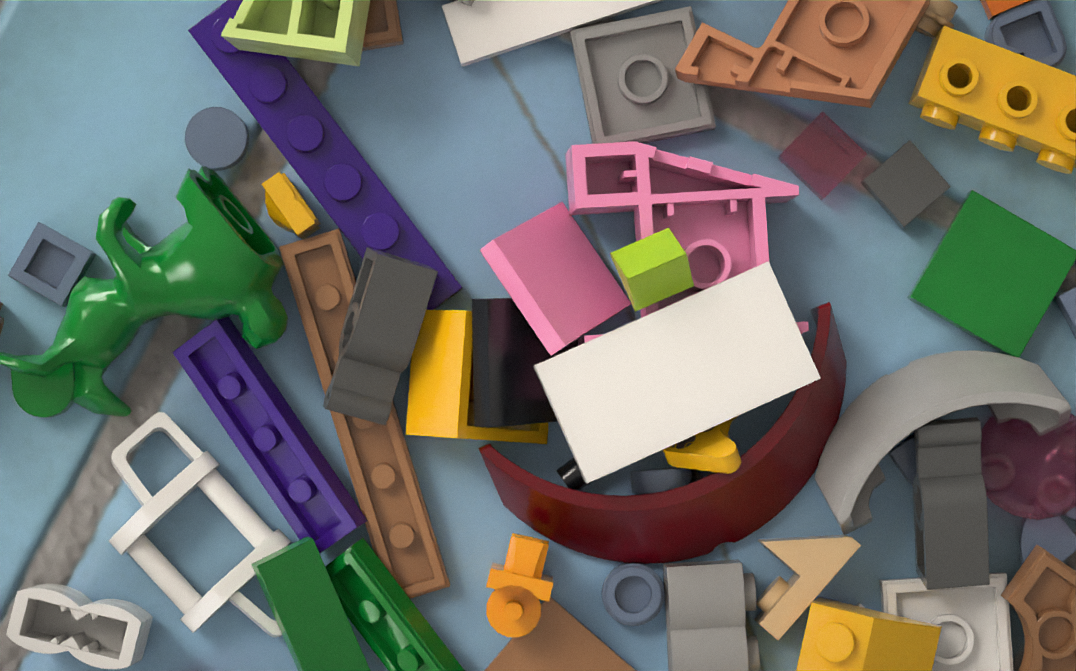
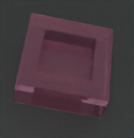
M822 111L778 156V159L822 201L867 153Z

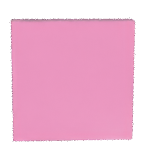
M563 202L500 235L480 249L481 254L551 356L631 305V302L572 215H569V211Z

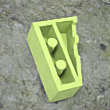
M243 0L234 19L229 18L221 36L238 50L360 67L370 0Z

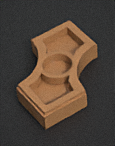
M1036 544L1001 594L1016 611L1024 631V654L1018 671H1076V571Z

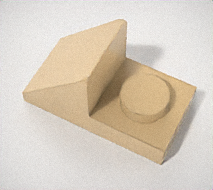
M847 535L758 539L759 543L793 571L794 574L787 582L781 576H778L764 590L756 601V605L762 611L754 620L779 641L861 545L854 538Z

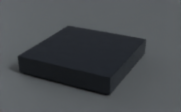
M512 298L472 299L474 427H501L558 422L534 365L577 347L578 339L551 356Z

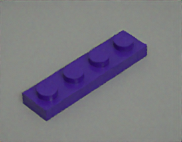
M229 316L214 320L172 352L299 540L305 537L313 538L319 553H322L368 521Z

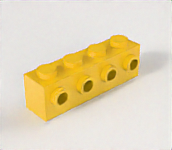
M943 26L931 42L908 103L922 109L920 118L946 129H955L957 123L980 131L978 140L991 147L1013 152L1015 145L1038 153L1036 162L1040 165L1061 173L1071 174L1073 168H1076V76Z

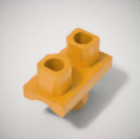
M512 533L505 565L492 563L486 587L495 590L488 599L486 615L490 625L497 633L506 637H521L529 634L537 626L541 617L540 600L549 602L553 587V576L542 574L549 541Z

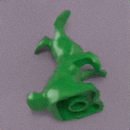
M206 166L201 167L199 172L188 168L176 194V199L185 209L187 222L175 229L155 246L150 247L134 234L127 223L136 207V203L130 198L117 197L113 199L110 206L99 215L96 240L106 253L116 273L114 279L84 276L71 291L66 313L58 328L53 344L42 355H13L0 352V364L20 374L47 377L62 366L74 363L75 381L71 401L96 414L118 417L128 416L132 411L131 408L104 385L102 376L111 362L131 345L142 325L158 317L169 315L205 320H218L230 315H238L243 324L242 337L255 349L273 344L282 337L287 330L289 318L282 303L272 292L274 282L284 265L280 252L256 219L214 170Z

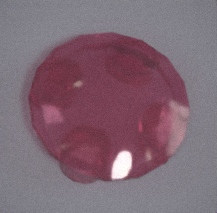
M1070 413L1068 423L1042 436H1039L1033 430L1031 424L1025 421L1010 419V421L998 424L993 416L990 417L981 430V469L986 495L991 502L1013 516L1034 520L1062 516L1075 508L1076 416Z

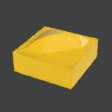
M278 172L261 184L265 189V204L268 215L277 226L285 231L297 234L302 240L320 229L319 225L321 222L285 173L281 174Z

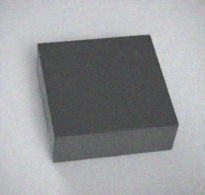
M910 140L861 182L901 229L951 187Z

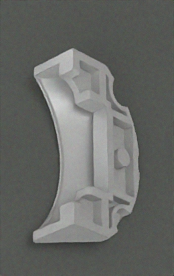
M970 350L945 352L916 359L890 375L886 374L879 378L848 406L835 424L819 459L815 481L841 531L846 535L873 521L869 508L872 491L886 481L879 462L899 442L925 424L952 412L987 405L998 424L1010 421V419H1019L1031 424L1033 430L1039 436H1042L1068 423L1071 413L1069 403L1039 365L1019 357L998 352Z

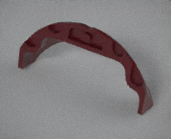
M830 302L810 310L817 326L811 357L821 379L796 390L790 403L775 424L756 444L740 456L741 464L735 472L729 474L715 472L690 484L650 494L628 496L594 494L563 487L537 477L505 458L489 443L478 449L503 505L533 530L564 547L589 556L624 563L652 564L687 560L709 554L721 543H735L755 532L781 512L811 478L818 467L825 444L839 419L846 383L847 361Z

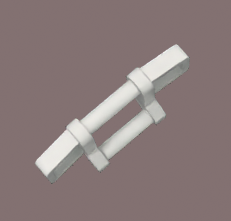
M163 412L155 413L112 452L111 462L113 467L142 507L112 536L109 542L121 555L127 552L184 614L180 620L192 633L197 631L221 607L230 601L269 636L275 638L282 636L276 620L269 618L239 590L256 576L251 565L252 563L288 546L291 541L279 528L273 532L216 470L220 464L208 451L203 453L167 414ZM161 431L177 445L192 463L152 497L131 469L126 458L152 433ZM197 486L255 548L203 597L146 536L160 519Z

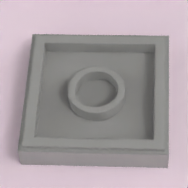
M691 6L570 30L592 144L633 141L645 144L715 130L716 124L708 85L684 82L677 78L675 72L676 66L697 32Z

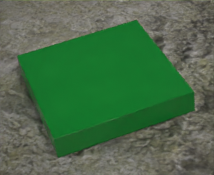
M971 190L962 202L907 298L1002 354L1020 357L1074 264L1076 250Z

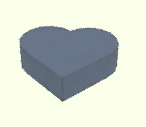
M1033 0L1001 13L990 22L984 37L988 43L1054 68L1063 61L1067 49L1064 35L1049 0Z

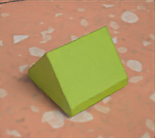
M666 228L610 253L635 312L694 286L687 254L670 228Z

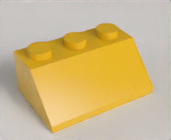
M818 597L811 602L796 671H932L942 626Z

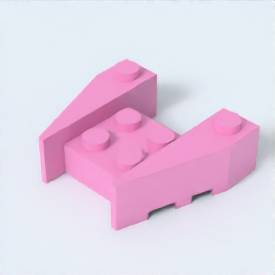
M635 141L571 145L565 154L569 215L634 212L636 241L670 228L687 254L694 286L640 309L641 318L768 262L769 248L765 204L786 203L799 196V186L757 174L750 175L713 165V162L691 156L687 158L656 149L657 147ZM808 321L796 322L801 334L809 331ZM604 334L582 336L578 338V346Z

